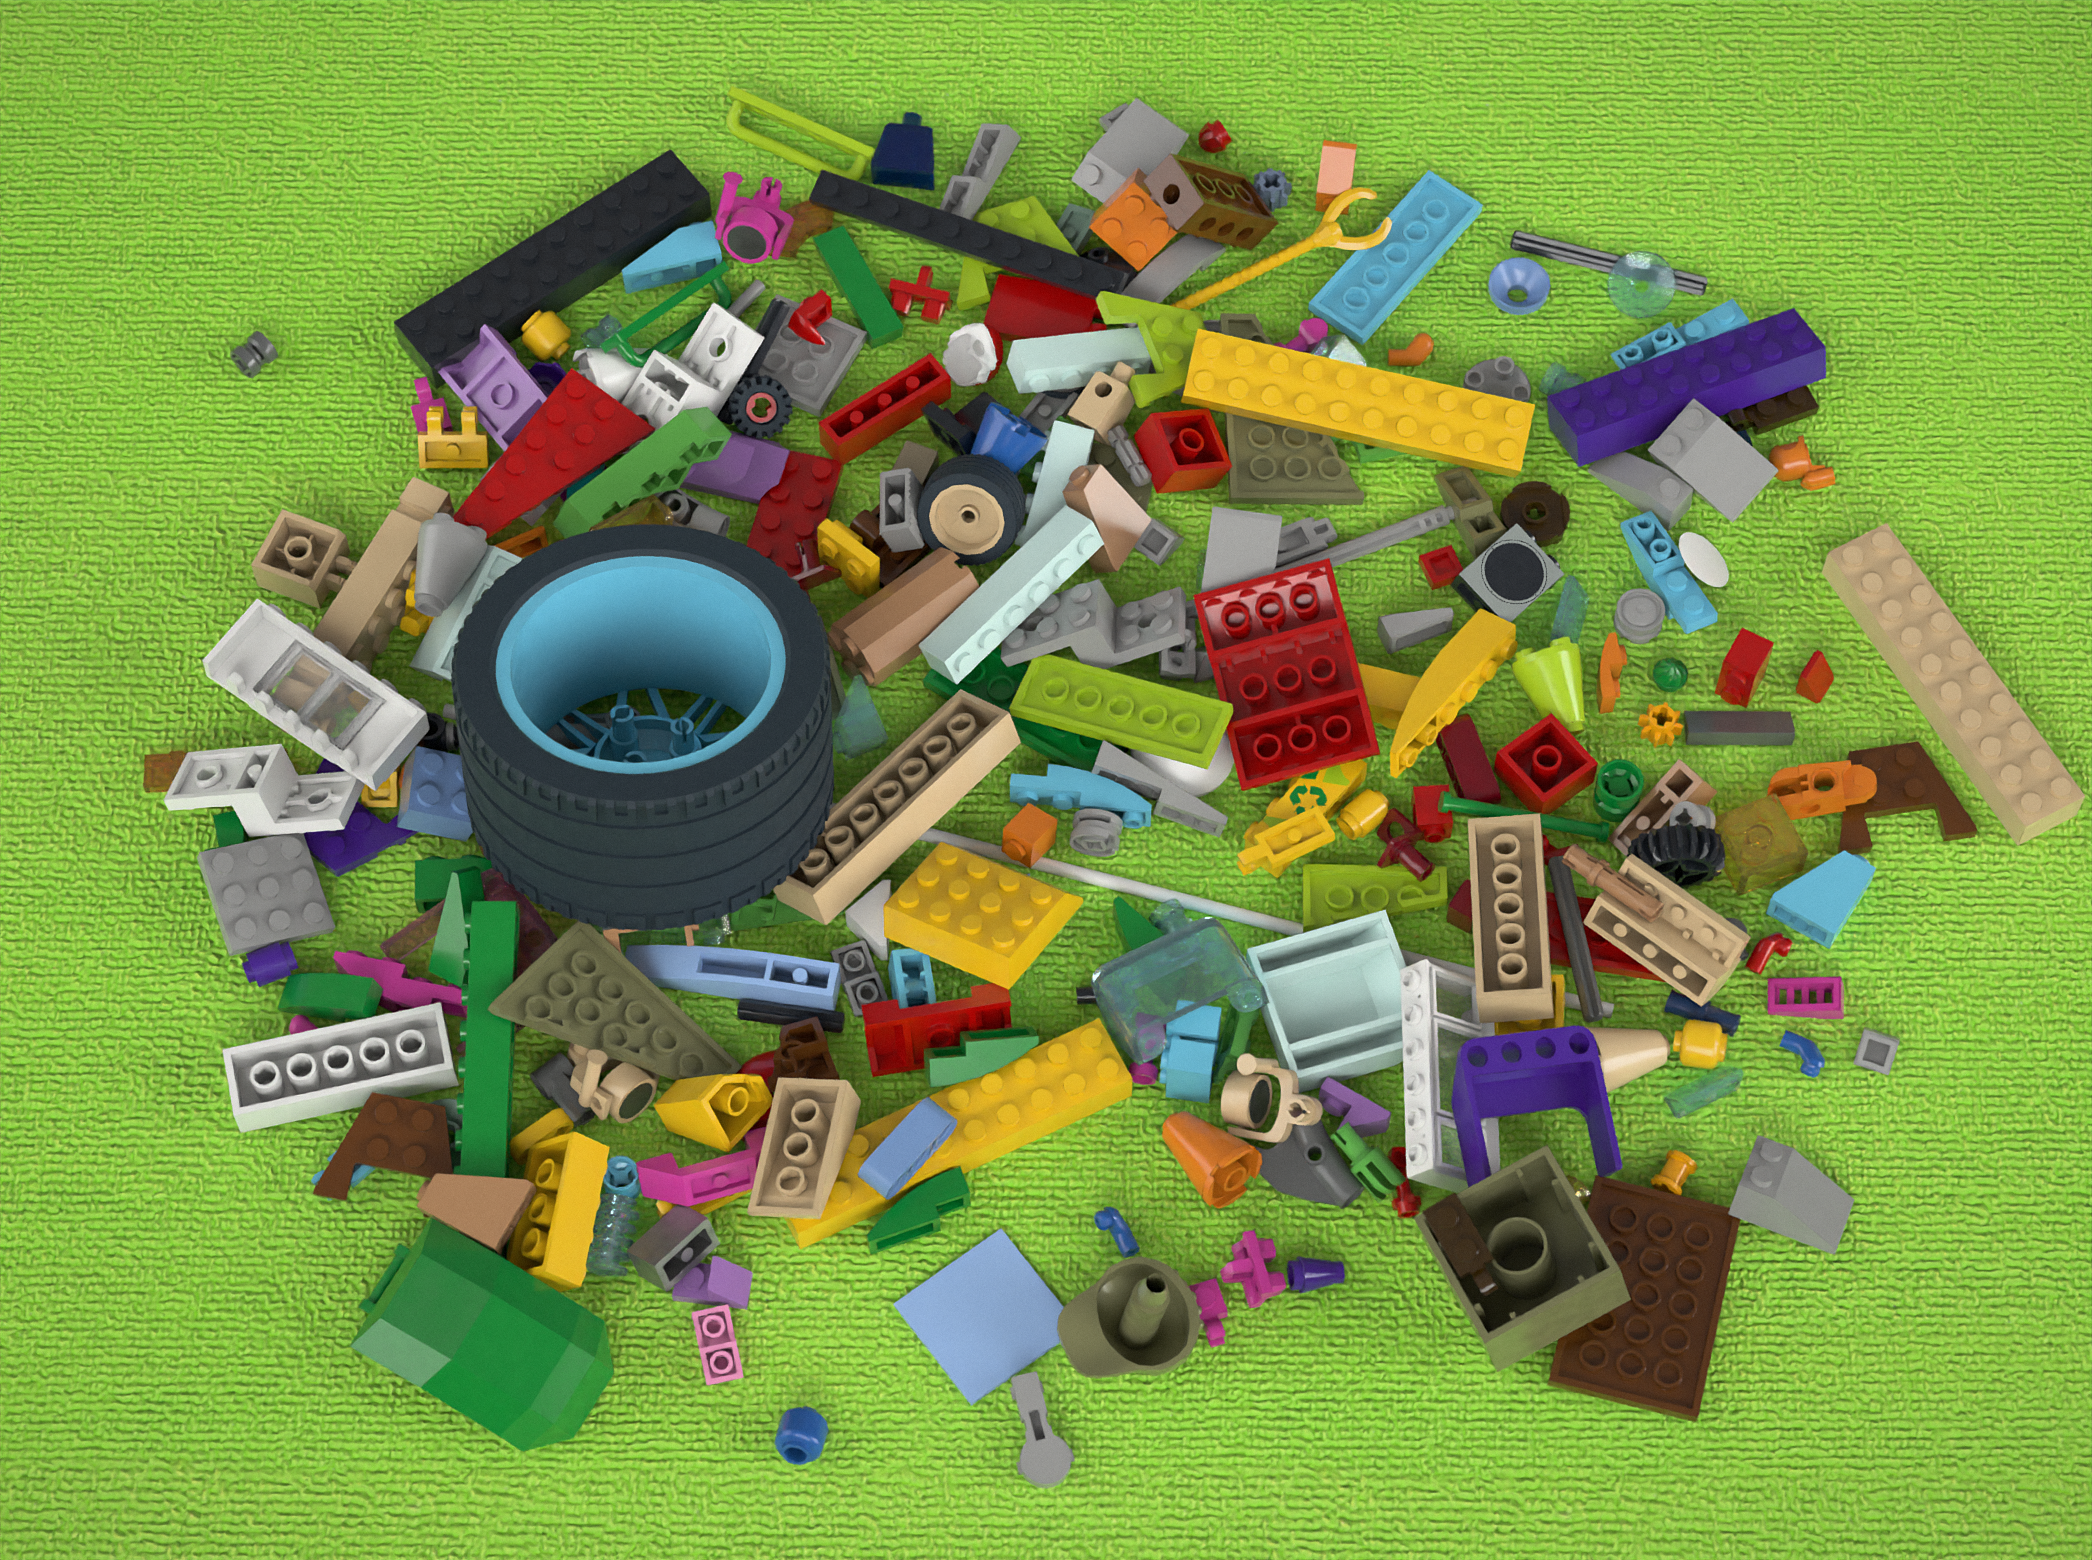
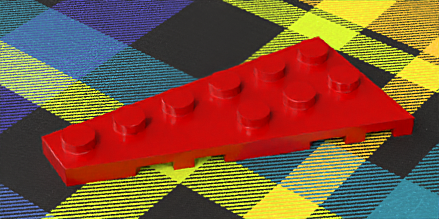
M571 368L454 514V522L467 527H479L487 533L486 539L510 525L513 520L524 513L531 512L540 506L543 501L561 493L596 471L608 460L626 452L638 441L645 440L655 432L656 428Z

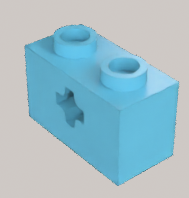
M912 948L892 950L888 964L892 999H898L899 1009L937 1003L929 956Z

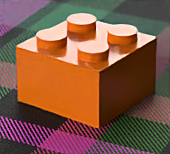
M1139 168L1094 212L1089 228L1138 272L1178 233L1166 222L1167 215L1163 209L1151 200L1149 196L1150 190L1144 183L1148 176Z

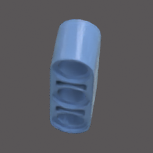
M929 1097L924 1098L866 1159L858 1172V1176L887 1200L891 1199L948 1139L957 1125V1119Z

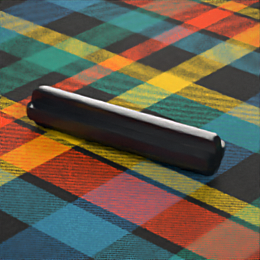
M744 998L740 999L737 1009V1015L740 1020L785 1026L817 1016L823 1031L841 1033L845 1024L844 1013L832 1010Z

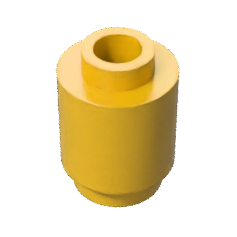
M1365 789L1340 810V816L1336 818L1337 825L1349 839L1363 838L1383 822L1389 811V802L1380 791Z

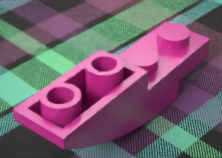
M349 950L347 953L339 951L334 953L333 958L339 974L374 978L383 988L378 1005L391 1012L441 1002L444 1014L467 1018V1006H462V988L454 984H449L448 987L437 985L422 977H414L411 980L406 965L394 958L384 957L381 960L369 958L365 954L354 950Z

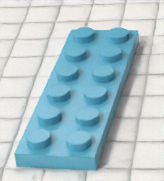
M1428 170L1387 216L1392 221L1391 230L1387 237L1380 244L1372 248L1356 250L1309 302L1308 310L1363 346L1482 212L1483 204ZM1381 224L1373 231V233L1381 227Z

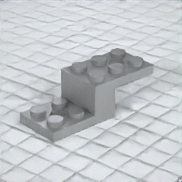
M1099 579L1078 584L1071 589L1051 594L1002 641L1001 659L1007 667L1071 646L1081 663L1101 669H1108L1185 643L1186 594L1180 586L1168 591H1161L1156 595L1136 602H1129L1117 608Z

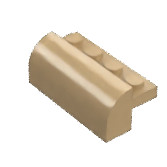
M1631 854L1625 859L1618 874L1627 878L1659 901H1662L1664 906L1660 915L1654 922L1650 923L1636 911L1630 909L1606 891H1603L1596 898L1583 923L1702 1007L1720 990L1739 964L1741 960L1739 957L1751 936Z

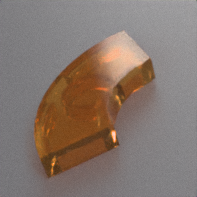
M809 200L786 210L785 212L791 215L794 221L780 257H796L799 247L808 238L818 233L831 231L833 229L835 212L813 205ZM772 247L768 256H772L774 247Z

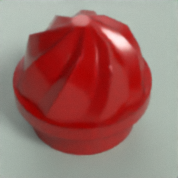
M1219 119L1213 123L1208 121L1199 132V146L1206 152L1218 153L1225 151V146L1232 142L1231 137Z

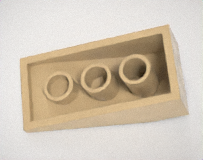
M778 1077L747 1213L750 1216L820 1219L853 1137L861 1103L860 1098L848 1080Z

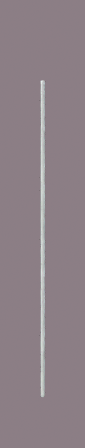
M445 704L443 717L456 720L454 705ZM832 803V805H830L829 809H831L833 806H835L836 803ZM929 828L918 839L937 845L940 842H945L980 856L1027 867L1001 852L1002 846ZM1041 857L1030 868L1290 936L1303 933V924L1045 857ZM1400 949L1406 966L1428 959V962L1475 978V968ZM1565 992V1007L1581 1011L1578 995ZM1601 1001L1604 1012L1603 1016L1611 1018L1614 1004Z

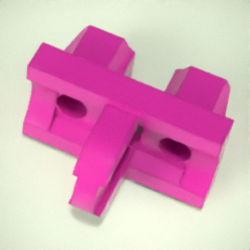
M1255 1230L1244 1231L1242 1240L1231 1246L1235 1261L1227 1263V1266L1220 1270L1224 1283L1242 1282L1249 1308L1260 1307L1267 1298L1280 1295L1286 1288L1283 1273L1280 1271L1267 1272L1265 1263H1271L1276 1257L1273 1239L1257 1238Z

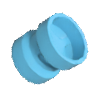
M626 1156L611 1158L607 1161L608 1168L603 1177L606 1194L612 1201L619 1204L632 1202L641 1192L636 1163Z

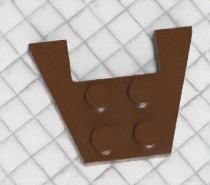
M1918 741L1849 751L1847 760H1851V765L1862 764L1863 767H1867L1875 773L1877 791L1865 803L1845 806L1846 811L1842 812L1838 854L1844 850L1852 855L1871 852L1873 846L1865 819L1928 809L1935 810L1943 842L1975 837L1977 833L1976 825Z
M372 1092L315 1186L313 1195L347 1202L356 1165L428 1178L430 1180L433 1179L435 1173L453 1174L445 1106ZM425 1214L423 1215L424 1218H431Z

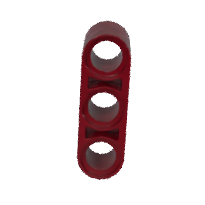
M1469 713L1456 716L1451 724H1446L1435 739L1456 795L1459 798L1498 805L1501 803L1499 786Z

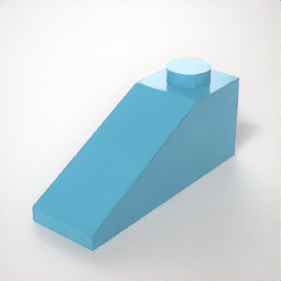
M713 221L695 222L677 229L622 269L626 294L698 278L723 262L718 239L714 238L716 231Z

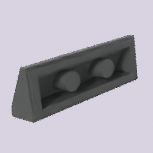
M1684 711L1686 745H1792L1795 737L1791 712Z

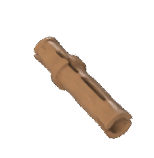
M1577 844L1571 845L1566 851L1562 863L1586 878L1590 886H1598L1612 897L1636 911L1650 923L1654 922L1660 915L1664 903L1615 872V870L1609 867V862L1604 859L1598 860Z

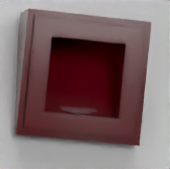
M1469 879L1464 880L1449 903L1446 916L1448 923L1466 933H1470L1473 920L1471 880Z

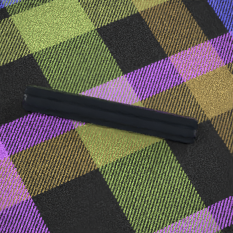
M778 298L771 300L756 331L765 338L739 379L738 385L743 382V378H751L753 374H758L790 310V305ZM728 397L717 418L721 422L731 425L733 420L728 405H730Z

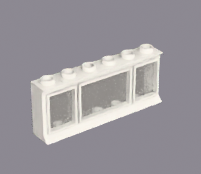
M1424 959L1400 969L1407 1178L1460 1193L1468 1188L1451 1106L1457 1054L1460 1046L1470 1039L1495 1036L1494 1022L1480 1023L1475 978L1428 962V959ZM1498 1117L1480 1120L1492 1175L1500 1171Z

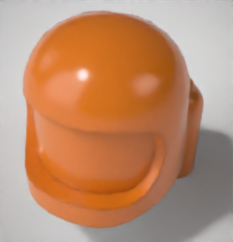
M1804 435L1798 436V441L1781 446L1776 445L1771 449L1769 462L1778 469L1775 475L1778 480L1787 482L1802 479L1800 482L1801 486L1809 491L1836 484L1832 467L1826 468L1825 465H1812L1807 445L1804 442Z

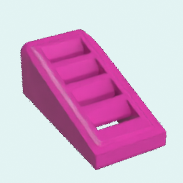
M1842 977L1768 978V1015L1844 1019V984ZM1780 989L1787 990V1004H1780ZM1795 990L1802 991L1801 1004H1795ZM1810 991L1817 992V1003L1810 1004ZM1825 993H1832V1003H1825Z

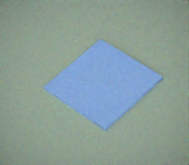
M999 1229L893 1304L971 1406L1060 1343L1057 1333V1320L1064 1307L1002 1229Z

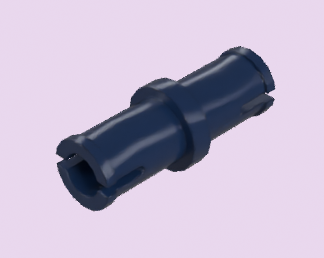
M1675 990L1671 991L1664 1009L1667 1013L1670 1012L1688 1020L1694 1019L1718 1023L1722 1027V1033H1727L1730 1037H1734L1741 1020V1015L1712 1006L1711 1001L1706 1002L1701 1007L1686 995Z

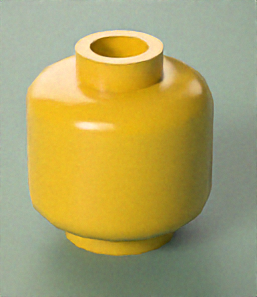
M540 310L537 311L521 327V330L524 332L521 338L522 343L540 361H546L551 357L557 361L571 347L567 343L571 337L570 328L552 311L544 313Z
M1690 1019L1684 1024L1683 1031H1675L1673 1051L1680 1052V1062L1684 1066L1714 1069L1718 1062H1724L1728 1034L1722 1033V1027L1718 1023Z

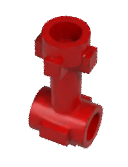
M1401 1146L1392 1147L1387 1157L1406 1178L1403 1184L1396 1187L1398 1198H1394L1391 1201L1393 1210H1397L1399 1218L1414 1217L1420 1213L1419 1207L1422 1203L1420 1196L1412 1194L1409 1178H1407L1406 1148Z

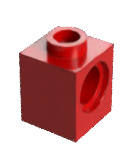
M1449 784L1413 786L1411 798L1413 824L1422 831L1418 840L1437 843L1444 839H1451L1453 828L1452 811L1448 810L1447 813L1438 811L1441 792H1450Z

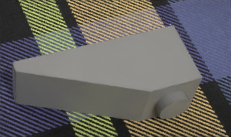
M1622 451L1597 460L1588 469L1591 475L1643 513L1652 511L1663 528L1668 531L1691 507L1694 491L1691 486L1666 468Z

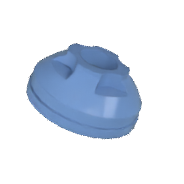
M1521 257L1506 259L1494 267L1490 274L1488 282L1489 295L1494 304L1502 311L1509 314L1526 315L1538 310L1545 303L1549 295L1550 279L1545 269L1535 261ZM1512 290H1522L1526 293L1527 299L1523 302H1514L1510 300L1508 293Z

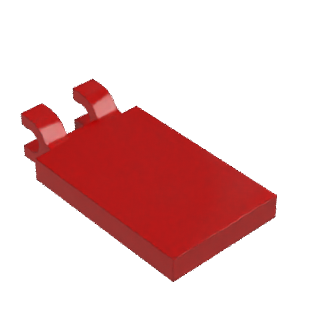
M1002 274L998 275L983 324L995 328L1002 340L1011 342L1013 340L1107 330L1106 324H1092L1093 318L1103 320L1096 300L1037 280Z

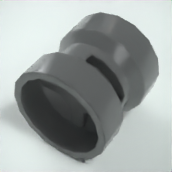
M255 331L248 337L247 343L234 348L230 352V356L243 374L253 378L261 371V366L265 363L270 364L278 357V353L272 343L262 333Z

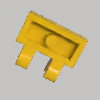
M429 406V411H427L428 431H419L418 433L419 468L489 467L488 431H478L477 406L463 407V411H461L462 431H443V406Z

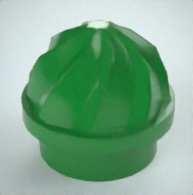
M1674 657L1665 658L1654 666L1653 680L1662 691L1675 692L1686 684L1688 670L1682 661Z

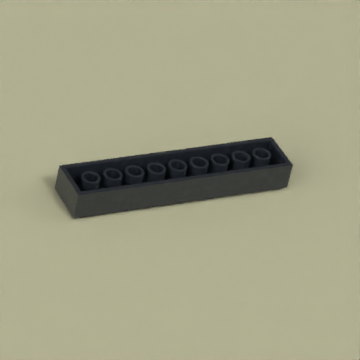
M670 149L394 321L398 343L432 385L438 389L447 383L438 372L443 367L460 363L480 343V328L484 324L497 330L508 343L513 342L522 336L524 332L521 330V327L537 311L540 310L542 313L552 311L557 314L622 273V269L677 229L695 222H703L711 217L709 192Z

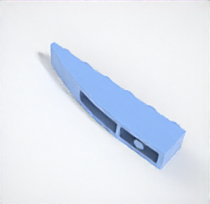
M628 945L625 958L657 987L733 999L744 998L835 1011L841 985L839 963L775 953L706 946Z

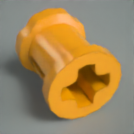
M1669 1150L1666 1155L1667 1162L1659 1175L1656 1174L1652 1177L1650 1183L1655 1190L1681 1196V1187L1689 1174L1696 1172L1698 1166L1685 1153L1678 1150Z

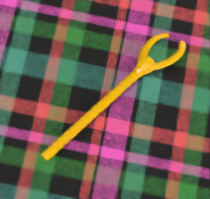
M1357 187L1349 189L1332 201L1325 211L1320 225L1306 239L1284 248L1278 253L1276 252L1250 265V267L1248 266L1232 274V276L1215 282L1213 285L1211 284L1169 306L1187 310L1193 309L1201 303L1203 304L1219 296V294L1221 295L1238 285L1250 281L1256 276L1258 277L1274 269V267H1278L1284 264V262L1286 263L1314 248L1336 247L1345 250L1372 248L1380 244L1387 237L1391 230L1392 221L1387 217L1382 221L1381 227L1376 232L1367 236H1343L1340 226L1335 222L1342 210L1356 199L1377 198L1376 192L1369 188Z

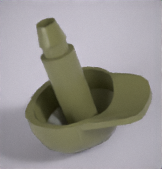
M1135 1257L1122 1260L1110 1266L1095 1285L1080 1293L1065 1305L1058 1316L1057 1333L1070 1364L1076 1372L1085 1377L1099 1379L1129 1373L1159 1376L1172 1372L1187 1361L1196 1345L1199 1330L1204 1326L1203 1320L1200 1319L1202 1308L1197 1305L1196 1294L1187 1287L1186 1281L1180 1278L1177 1270L1172 1269L1159 1260Z

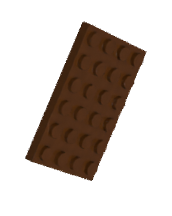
M1596 1175L1587 1214L1620 1268L1631 1300L1558 1339L1548 1386L1697 1422L1740 1218L1729 1215V1207Z

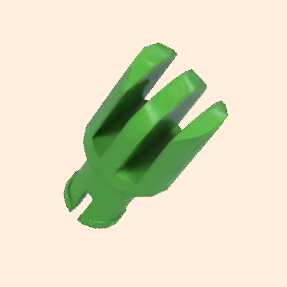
M1349 1122L1330 1137L1352 1161L1350 1171L1378 1203L1383 1201L1386 1195L1391 1194L1397 1186L1406 1181L1404 1175L1378 1146L1374 1148L1372 1145L1369 1148L1350 1126Z

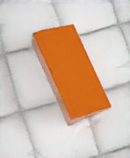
M541 525L492 546L524 558L547 547L548 541L545 528Z

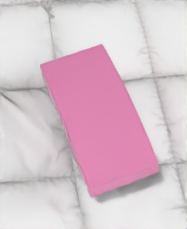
M729 1305L691 1312L707 1386L744 1378Z

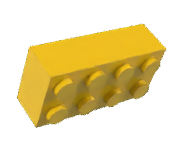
M575 1131L532 1144L529 1148L523 1179L532 1182L537 1188V1192L511 1235L506 1260L558 1292L582 1286V1281L587 1272L586 1261L589 1246L594 1237L593 1227L596 1212L601 1203L600 1192L603 1177L608 1168L607 1158L610 1147Z

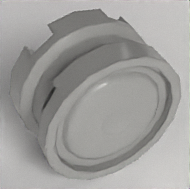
M1637 588L1627 591L1617 602L1613 623L1616 632L1621 638L1625 637L1631 640L1630 643H1649V640L1654 637L1657 638L1661 632L1665 616L1664 603L1656 593L1648 589Z
M1094 808L1079 810L1073 817L1074 830L1070 835V845L1076 851L1089 856L1107 857L1114 855L1115 850H1119L1120 838L1118 836L1122 832L1123 821L1119 816L1109 811Z

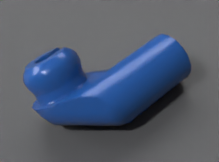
M1108 1206L1104 1207V1210H1099L1095 1213L1094 1221L1097 1228L1103 1231L1110 1230L1124 1258L1131 1257L1140 1250L1129 1226L1116 1208Z

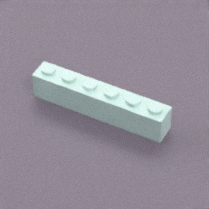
M1065 505L918 645L930 667L955 684H958L1104 544L1093 521Z

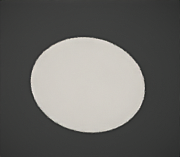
M1686 532L1682 534L1679 539V550L1688 568L1700 580L1710 586L1722 587L1726 585L1729 579V572L1719 551L1707 539L1696 533Z

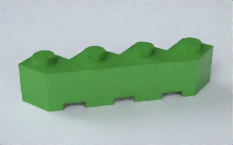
M708 407L683 410L564 501L560 506V512L553 525L566 539L577 534L614 527L617 522L640 519L654 494L679 489L694 463L717 460L731 437V432Z

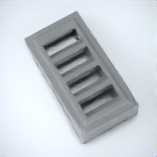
M1449 607L1384 615L1378 618L1377 633L1387 653L1392 654L1450 632L1452 630L1454 612Z

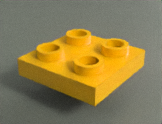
M826 518L817 527L818 552L821 565H829L841 570L842 576L840 578L845 581L852 592L858 595L863 594L865 597L870 598L880 591V558L863 546V538L841 521L835 520L831 522Z

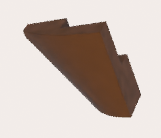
M817 1016L782 1026L779 1036L780 1047L775 1051L773 1058L775 1065L773 1074L767 1080L770 1091L775 1092L778 1077L840 1080L828 1049L827 1039Z

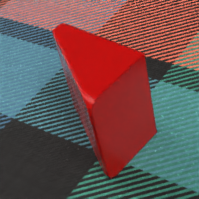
M1817 650L1813 653L1800 674L1796 687L1797 694L1814 703L1821 702L1834 681L1833 672L1821 651Z

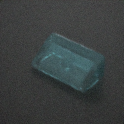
M1568 575L1566 577L1549 643L1561 637H1569L1571 643L1578 644L1589 603V596L1574 576Z
M1723 1066L1666 1094L1664 1100L1675 1118L1680 1119L1738 1090L1744 1072L1740 1068Z

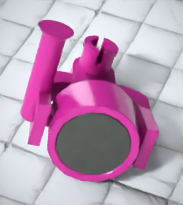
M736 172L724 173L725 184L715 219L717 229L714 238L721 240L723 236V244L728 253L741 262L759 263L768 257L772 247H774L772 259L778 260L794 221L791 215L779 209L781 204V181L776 179L774 186H772L773 177L763 178L761 188L755 193L753 199L739 196L735 197L738 184L743 181L742 176Z

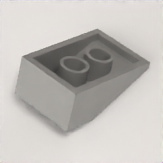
M1136 98L1088 151L1071 181L1104 203L1137 168L1149 176L1170 153L1177 155L1190 134Z
M1694 398L1648 449L1658 466L1666 468L1694 489V494L1732 523L1778 472V469L1718 416Z
M1758 1135L1728 1214L1835 1255L1854 1199L1795 1149Z

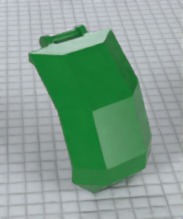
M430 1218L411 1249L402 1244L397 1245L393 1251L395 1257L368 1299L363 1298L358 1308L367 1313L368 1317L349 1346L423 1389L523 1452L573 1439L614 1374L605 1321L503 1257L434 1218Z

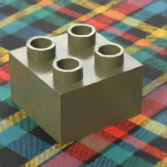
M1548 1145L1457 1194L1495 1259L1487 1264L1486 1268L1499 1289L1486 1297L1480 1291L1472 1274L1464 1279L1460 1278L1424 1214L1421 1213L1414 1217L1428 1250L1497 1372L1631 1300L1620 1268Z

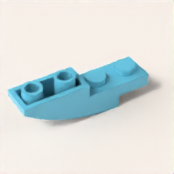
M1731 299L1677 329L1669 322L1612 353L1611 357L1621 370L1750 323L1734 299Z
M1649 511L1621 522V530L1634 560L1650 590L1662 599L1668 619L1675 618L1685 634L1716 623L1717 611L1685 568L1680 550L1653 512Z
M1048 764L1047 776L1011 773L1010 802H1017L1022 806H1026L1028 803L1034 806L1037 804L1051 805L1061 810H1068L1072 807L1080 808V810L1101 809L1119 816L1123 821L1124 827L1138 829L1142 826H1151L1152 805L1132 790L1101 775L1054 764Z

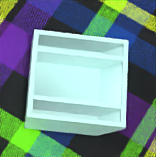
M1386 910L1247 949L1245 967L1254 992L1259 993L1258 1004L1281 1068L1293 1070L1298 1076V1093L1321 1087L1327 1076L1340 1082L1392 1067L1403 1061L1400 969L1407 966Z

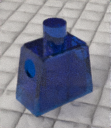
M907 112L903 115L902 124L888 123L885 125L871 162L872 184L935 190L933 129L928 126H921V115L915 112Z

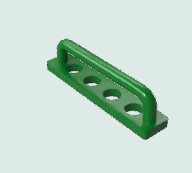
M725 261L721 262L607 339L600 346L605 353L616 347L623 359L628 364L637 368L644 367L654 350L667 354L694 335L710 308L642 354L636 353L627 339L707 284L711 285L718 296L716 304L727 310L732 302L731 292L720 275L730 268Z

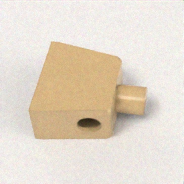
M1118 362L1110 376L1101 371L1095 372L1068 412V416L1074 424L1095 430V441L1112 446L1108 440V431L1118 425L1123 426L1135 403L1134 396L1128 388V382L1135 375L1136 371L1130 366Z

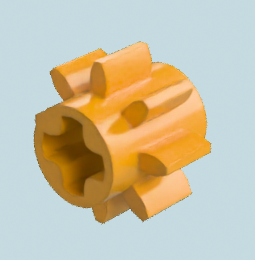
M1667 702L1655 707L1651 703L1648 704L1647 715H1640L1638 725L1644 727L1640 738H1647L1653 743L1654 748L1665 743L1672 746L1674 735H1681L1683 725L1677 723L1681 712L1673 711L1668 707Z

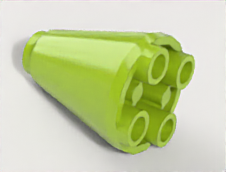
M1561 637L1551 641L1549 648L1536 651L1535 647H1531L1515 654L1517 660L1511 666L1512 672L1542 719L1552 713L1573 737L1584 732L1582 725L1585 722L1581 651L1578 644L1571 643L1569 637Z

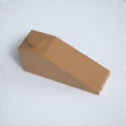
M1679 759L1607 839L1627 857L1631 841L1638 838L1639 834L1649 833L1651 828L1659 829L1663 828L1664 825L1670 826V814L1675 805L1688 801L1705 806L1717 791Z

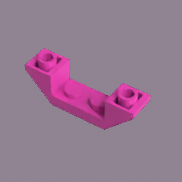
M767 1126L748 1131L744 1135L746 1150L690 1166L678 1168L672 1153L636 1162L642 1195L688 1207L753 1189Z

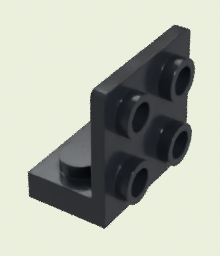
M982 392L955 414L946 407L942 410L932 401L921 408V411L934 437L958 456H963L964 454L970 455L986 408L991 402L1002 404L987 392Z

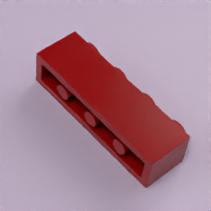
M931 353L818 422L820 444L834 460H837L839 464L843 462V465L922 417L921 408L930 401L939 406L951 399V376Z

